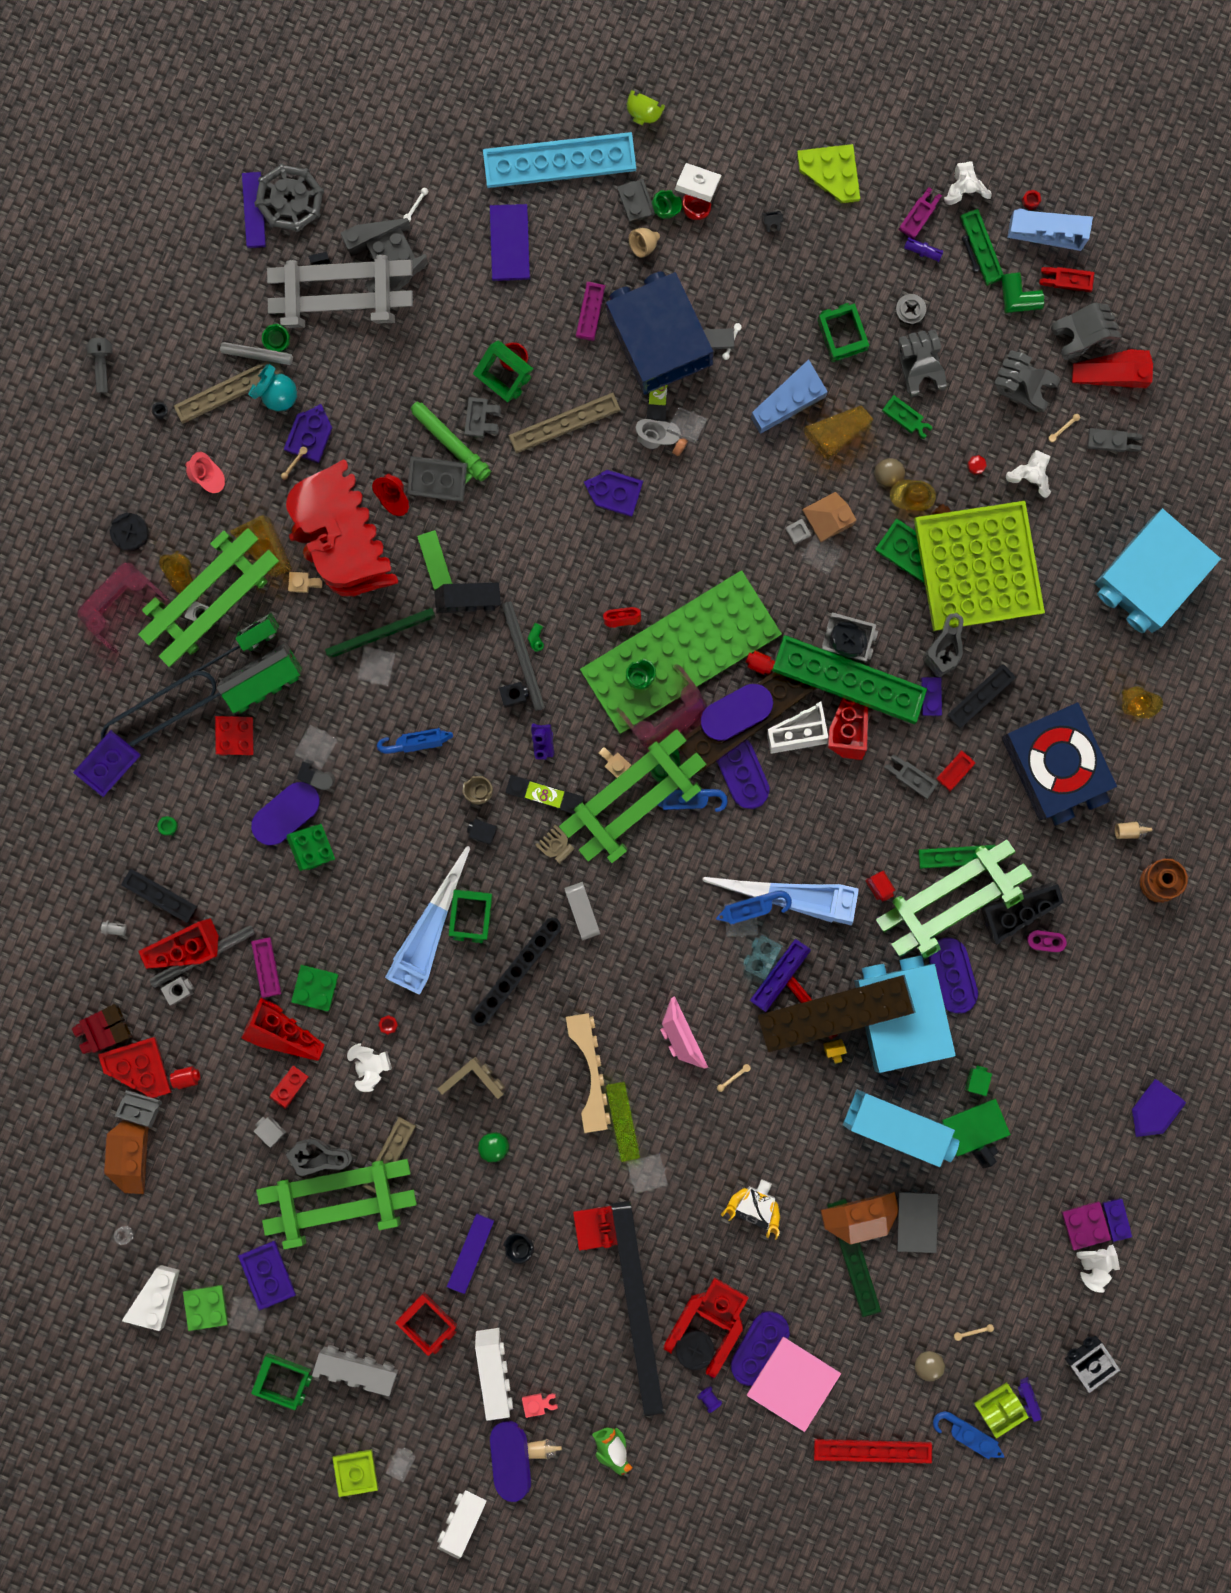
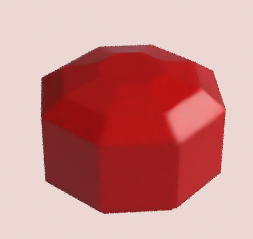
M1035 190L1027 191L1022 198L1023 207L1028 210L1037 209L1041 202L1040 193Z
M979 455L971 457L967 464L968 471L974 475L982 474L987 466L985 459Z
M390 1015L381 1018L378 1024L380 1031L387 1035L394 1033L398 1027L396 1018Z

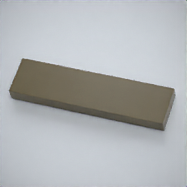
M398 1117L376 1161L383 1160V1163L398 1161L416 1125ZM374 1182L363 1184L362 1187L376 1193Z

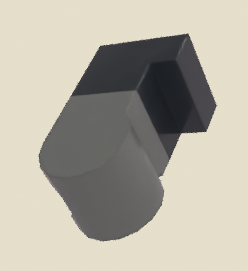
M308 759L303 761L296 779L322 790H327L335 784L336 779L333 773L328 771L322 772L313 768L314 762Z

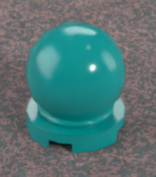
M267 364L258 375L261 378L256 386L254 384L251 386L248 395L253 399L261 397L263 404L268 409L286 411L296 402V384L284 374H275L276 368Z

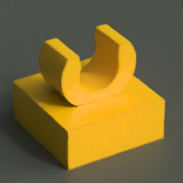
M842 1039L823 1044L828 1058L832 1057L835 1064L842 1062L841 1055L847 1053Z

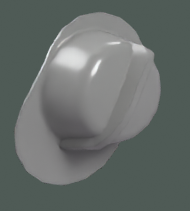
M642 419L636 424L637 441L649 449L658 448L660 445L674 444L680 438L679 429L672 423Z

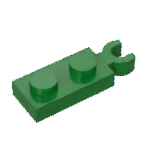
M895 395L892 396L881 411L911 434L914 430L918 431V435L922 439H925L927 436L923 433L922 429L926 428L931 431L933 428L928 423H922L921 421L924 417Z

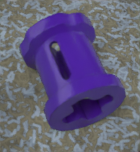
M711 1386L704 1389L697 1396L708 1408V1413L713 1412L722 1404V1401L718 1400L712 1392Z

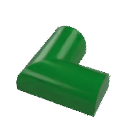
M1020 272L1001 275L1004 313L1044 308L1042 290L1022 291Z

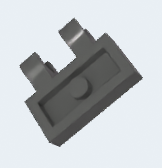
M469 397L465 436L484 438L485 432L498 435V424L486 423L487 414L501 416L500 406L488 405V399Z

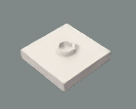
M686 163L675 190L711 202L721 175Z

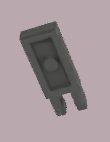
M1090 428L1088 430L1087 448L1118 452L1141 451V446L1127 445V439L1141 440L1142 435L1124 431Z
M893 754L891 759L902 766L901 770L898 772L891 765L887 764L884 766V769L896 776V779L919 795L928 799L938 783L909 762H905Z

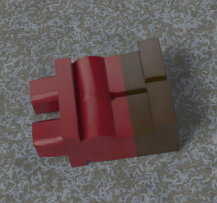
M113 1004L80 1020V1023L72 1028L76 1038L85 1034L88 1040L79 1045L82 1054L96 1053L133 1038L126 1022L116 1024L125 1020L118 1004Z

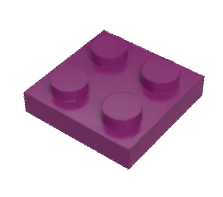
M1099 1201L1061 1212L1072 1250L1111 1240Z

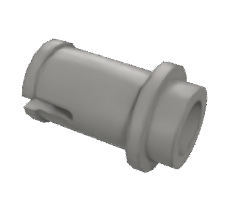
M109 920L102 922L101 933H104L105 936L108 934L125 936L127 924L110 923Z

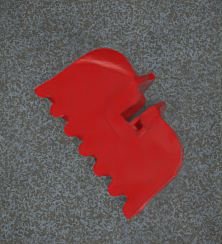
M343 459L331 467L297 483L288 494L286 508L295 523L292 533L289 534L290 540L308 543L303 549L304 558L314 563L318 573L333 592L341 596H356L378 588L398 584L399 580L395 574H386L392 569L390 566L391 562L387 557H379L383 554V543L379 540L372 541L376 536V526L374 524H365L369 519L370 512L365 507H357L361 504L363 495L360 491L350 490L355 486L356 478L354 474H349L346 477L342 476L348 469V463Z

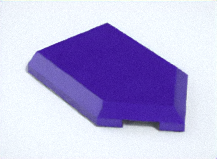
M322 404L296 415L283 449L284 451L298 456L300 448L306 447L308 452L303 454L301 458L315 463L320 462L332 431V426Z
M606 470L584 481V484L596 506L632 517L643 481Z
M1154 1079L1132 1108L1135 1137L1163 1134L1186 1102L1161 1082Z

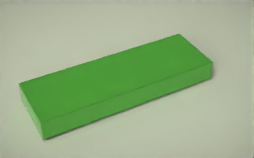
M436 531L417 536L434 590H437L443 584H452Z

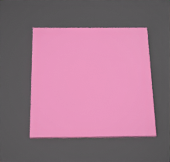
M782 1337L747 1393V1396L805 1432L841 1373L787 1338Z

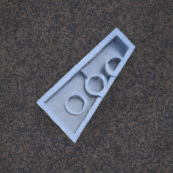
M1018 209L1014 210L1011 215L1007 238L1081 251L1089 240L1093 217Z

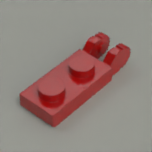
M1062 267L1041 268L1042 274L1055 275V280L1040 279L1039 284L1042 286L1092 292L1095 272Z

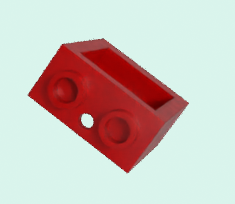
M425 1292L395 1322L427 1356L431 1353L435 1355L443 1347L441 1343L445 1339L449 1341L456 1334L455 1329L457 1327V1324ZM425 1303L449 1326L430 1346L406 1323Z

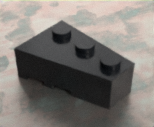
M499 582L443 584L434 591L436 614L462 611L469 613L476 612L477 610L492 612L501 605Z

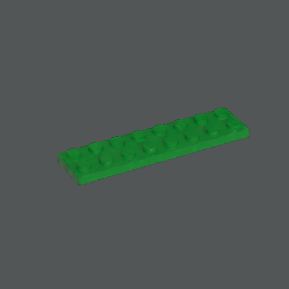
M786 635L782 638L772 668L773 672L914 725L917 723L927 691L925 687Z

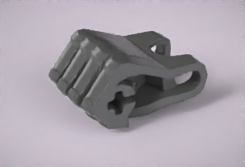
M1092 303L1052 324L1051 330L1054 335L1066 334L1074 339L1073 342L1063 347L1061 352L1063 359L1069 360L1078 357L1096 343H1099L1100 347L1104 349L1113 345L1121 338V334L1117 330L1119 329L1118 324L1114 321L1115 316L1110 312L1108 304Z
M936 330L928 331V335L926 331L918 332V337L916 333L908 334V339L906 336L899 337L898 356L907 392L911 398L919 395V384L926 376L932 379L936 390L945 391L947 388L945 372L938 358V352L942 348Z
M1011 350L1008 354V359L1004 360L1003 367L998 372L999 377L996 378L994 383L998 393L1036 412H1045L1048 402L1042 398L1041 386L1056 387L1061 379L1047 369H1036L1029 366L1032 359L1030 356Z
M957 613L946 617L942 630H939L937 638L923 655V661L936 677L952 672L960 662L963 654L961 632L964 622L963 617ZM950 619H957L958 627H950ZM952 644L956 656L951 651L945 655L946 650L944 649Z
M314 1138L298 1141L286 1153L287 1159H289L299 1176L323 1169L341 1170L347 1167L353 1159L350 1150L332 1147L324 1141ZM311 1144L316 1145L323 1151L322 1154L313 1158L314 1156L303 1158V1155L314 1153ZM338 1155L344 1158V1162L338 1161Z

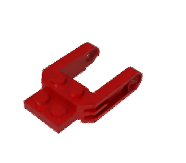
M714 1277L706 1293L691 1296L668 1336L663 1350L672 1354L675 1344L678 1340L680 1341L693 1316L698 1312L700 1316L728 1330L705 1374L715 1378L743 1330L740 1313L749 1297Z

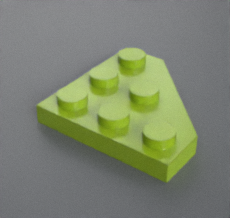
M853 144L797 151L799 172L804 176L807 175L816 185L825 192L828 191L840 203L860 201Z

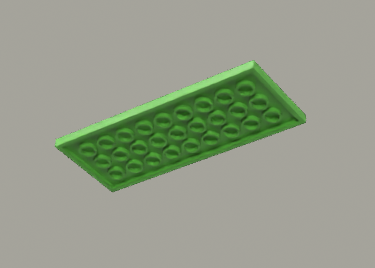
M741 570L584 666L580 671L619 734H622L746 658L749 652L753 653L754 650L757 651L780 637L782 633ZM646 659L652 662L656 668L655 679L645 689L633 688L626 680V670L632 662Z

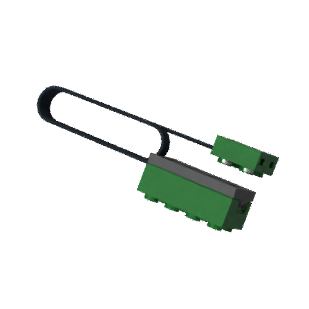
M272 613L238 632L235 638L239 644L238 646L110 720L101 732V740L106 736V729L194 676H204L211 681L213 686L211 695L128 743L131 747L222 695L233 714L237 711L242 713L249 708L251 703L255 702L257 704L263 701L268 693L272 692V694L280 691L287 682L289 685L299 679L302 667L285 642L221 679L217 686L219 691L217 694H215V679L209 673L201 671L239 648H242L243 651L247 649L252 651L259 646L262 640L265 639L267 642L274 638L279 624Z

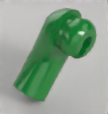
M534 623L528 635V642L531 648L537 652L544 648V643L539 637L543 626Z

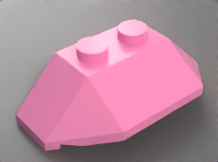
M674 996L670 999L662 1021L663 1028L660 1030L664 1039L669 1038L672 1044L669 1046L673 1057L677 1056L679 1060L705 1069L708 1065Z

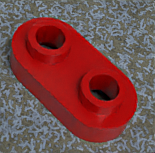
M636 607L608 610L603 614L604 624L610 628L636 625L642 619L641 611Z

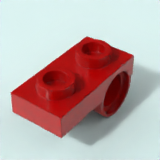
M292 1066L269 1098L286 1109L309 1076L295 1066Z

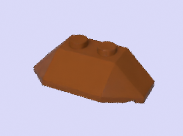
M123 1120L107 1133L104 1174L124 1193L144 1194L148 1128Z
M890 1192L820 1211L825 1230L851 1245L888 1235L898 1214V1204L895 1192Z

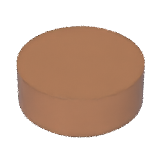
M681 437L672 453L680 456L688 440Z

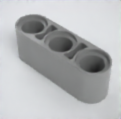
M583 882L565 887L564 889L582 941L600 935Z

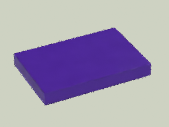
M110 730L73 773L104 797L141 754Z
M275 1240L238 1255L259 1311L296 1296Z

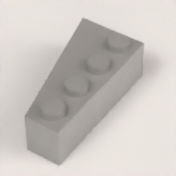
M332 1345L324 1346L320 1351L312 1374L313 1377L319 1378V1375L322 1374L332 1382L344 1380V1383L348 1386L359 1387L363 1385L364 1390L390 1396L398 1370L394 1369V1365L388 1363L381 1365L370 1357H365V1359L357 1357L358 1354L346 1351L344 1353L339 1351L338 1347Z

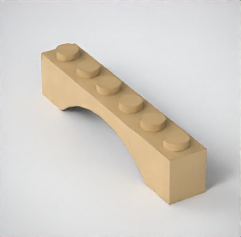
M589 1013L566 1017L569 1037L583 1051L591 1073L590 1095L581 1113L584 1133L608 1129L607 1125L611 1124L609 1113H605L604 1105H608L606 1093L602 1094L601 1086H604L603 1074L598 1072V1067L601 1066L600 1055L595 1054L598 1042L597 1036L592 1035L591 1028H595L594 1018L589 1017Z

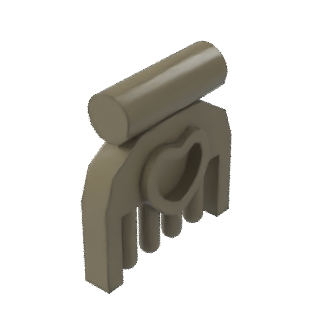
M554 825V828L561 836L554 829H551L550 831L557 838H554L550 833H547V836L551 840L545 836L543 837L549 844V847L542 840L539 841L547 851L538 843L536 846L546 856L550 858L555 857L554 859L560 864L575 848L570 843L567 845V836Z

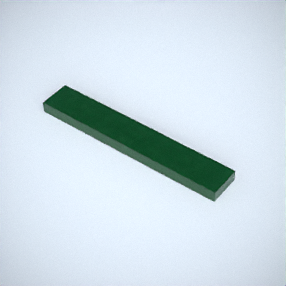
M432 608L327 648L325 652L330 659L434 619L436 617Z
M844 1198L828 1203L827 1206L830 1208L846 1204L847 1201ZM837 1237L862 1317L881 1312L860 1242L850 1245Z

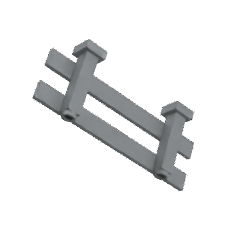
M377 255L375 262L298 266L297 261L289 260L286 261L284 267L267 268L268 284L285 283V297L268 298V314L285 313V317L280 318V325L285 328H305V320L300 318L301 312L375 309V313H371V321L376 324L395 323V315L390 313V308L412 307L413 291L390 292L389 277L413 276L412 260L389 261L388 256ZM375 278L374 293L300 297L299 282Z

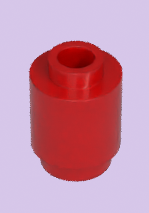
M756 650L753 653L749 652L745 661L748 664L747 668L763 675L770 674L775 662L770 656Z
M194 1066L175 1070L174 1073L170 1074V1082L174 1089L198 1085V1081L201 1079L199 1070L195 1069Z

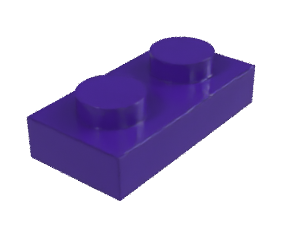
M922 677L921 686L927 688L922 704V716H942L941 677Z
M1119 1198L1103 1202L1102 1205L1111 1240L1115 1242L1131 1238L1132 1234L1123 1199Z
M1023 1378L1020 1380L1018 1390L1021 1398L1025 1397L1027 1405H1025L1028 1416H1032L1033 1421L1036 1422L1042 1419V1413L1029 1378Z

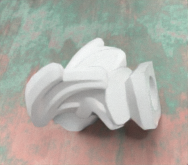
M973 162L958 163L955 169V180L957 182L951 184L948 195L944 197V202L947 205L955 204L962 199V193H973L975 191L980 193L982 197L991 199V191L987 190L984 184L976 177Z
M1036 450L1030 457L1027 465H1020L1012 472H1007L1006 480L1012 483H1019L1021 478H1025L1031 483H1036L1039 486V493L1044 498H1047L1051 490H1049L1048 476H1046L1045 471L1050 456Z
M361 1043L349 1049L347 1058L349 1061L355 1058L361 1061L355 1062V1069L359 1078L364 1076V1079L355 1082L356 1088L362 1092H371L374 1090L373 1087L382 1078L379 1074L383 1070H391L392 1066L387 1052L374 1055L373 1049L362 1047Z
M1109 1245L1107 1250L1099 1249L1097 1252H1077V1257L1081 1259L1084 1270H1092L1090 1274L1080 1273L1085 1285L1095 1292H1105L1103 1287L1112 1279L1108 1273L1112 1269L1120 1270L1114 1246Z

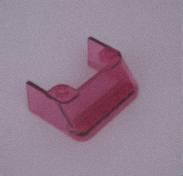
M123 563L79 607L77 614L82 623L105 646L117 653L119 650L100 633L106 625V620L102 616L106 609L128 587L133 591H140L148 584L165 601L169 598L133 564Z
M675 664L674 668L687 684L681 691V699L685 705L655 728L648 721H640L634 726L622 710L616 709V712L648 752L649 746L656 741L660 743L676 729L682 733L700 719L703 711L707 708V704L699 689L678 664Z

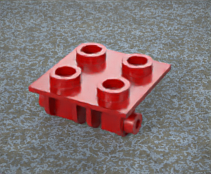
M215 716L216 755H253V717Z
M612 1206L573 1212L579 1251L599 1247L609 1248L612 1245H618Z

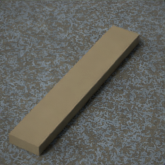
M265 361L174 405L182 424L248 393L253 384L256 386L261 378L258 375L267 364L276 368L275 374H284L280 364Z
M611 393L510 434L509 438L517 454L620 412L621 409L614 393Z

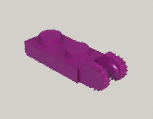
M929 187L923 196L918 199L898 229L912 239L916 238L942 195L938 194L931 204L927 202L926 199L932 193V189Z

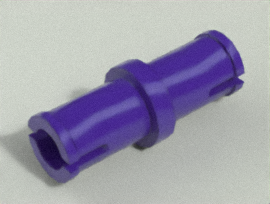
M908 237L904 249L920 254V257L925 256L937 262H940L944 252L929 246L927 242L921 243Z

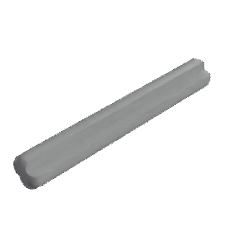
M226 342L221 343L220 351L223 354L291 365L293 361V356L290 353Z

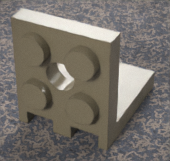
M476 1057L438 1088V1091L443 1095L473 1070L497 1099L505 1093L503 1090L505 1088L504 1084L498 1078L495 1080L491 1076L493 1071L486 1063L482 1065Z

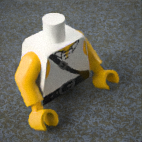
M761 1179L757 1189L749 1186L747 1189L743 1188L731 1197L727 1208L721 1213L722 1217L725 1213H729L730 1218L728 1221L737 1216L767 1229V1238H769L770 1233L775 1234V1240L779 1236V1206L775 1198L768 1194L772 1184Z

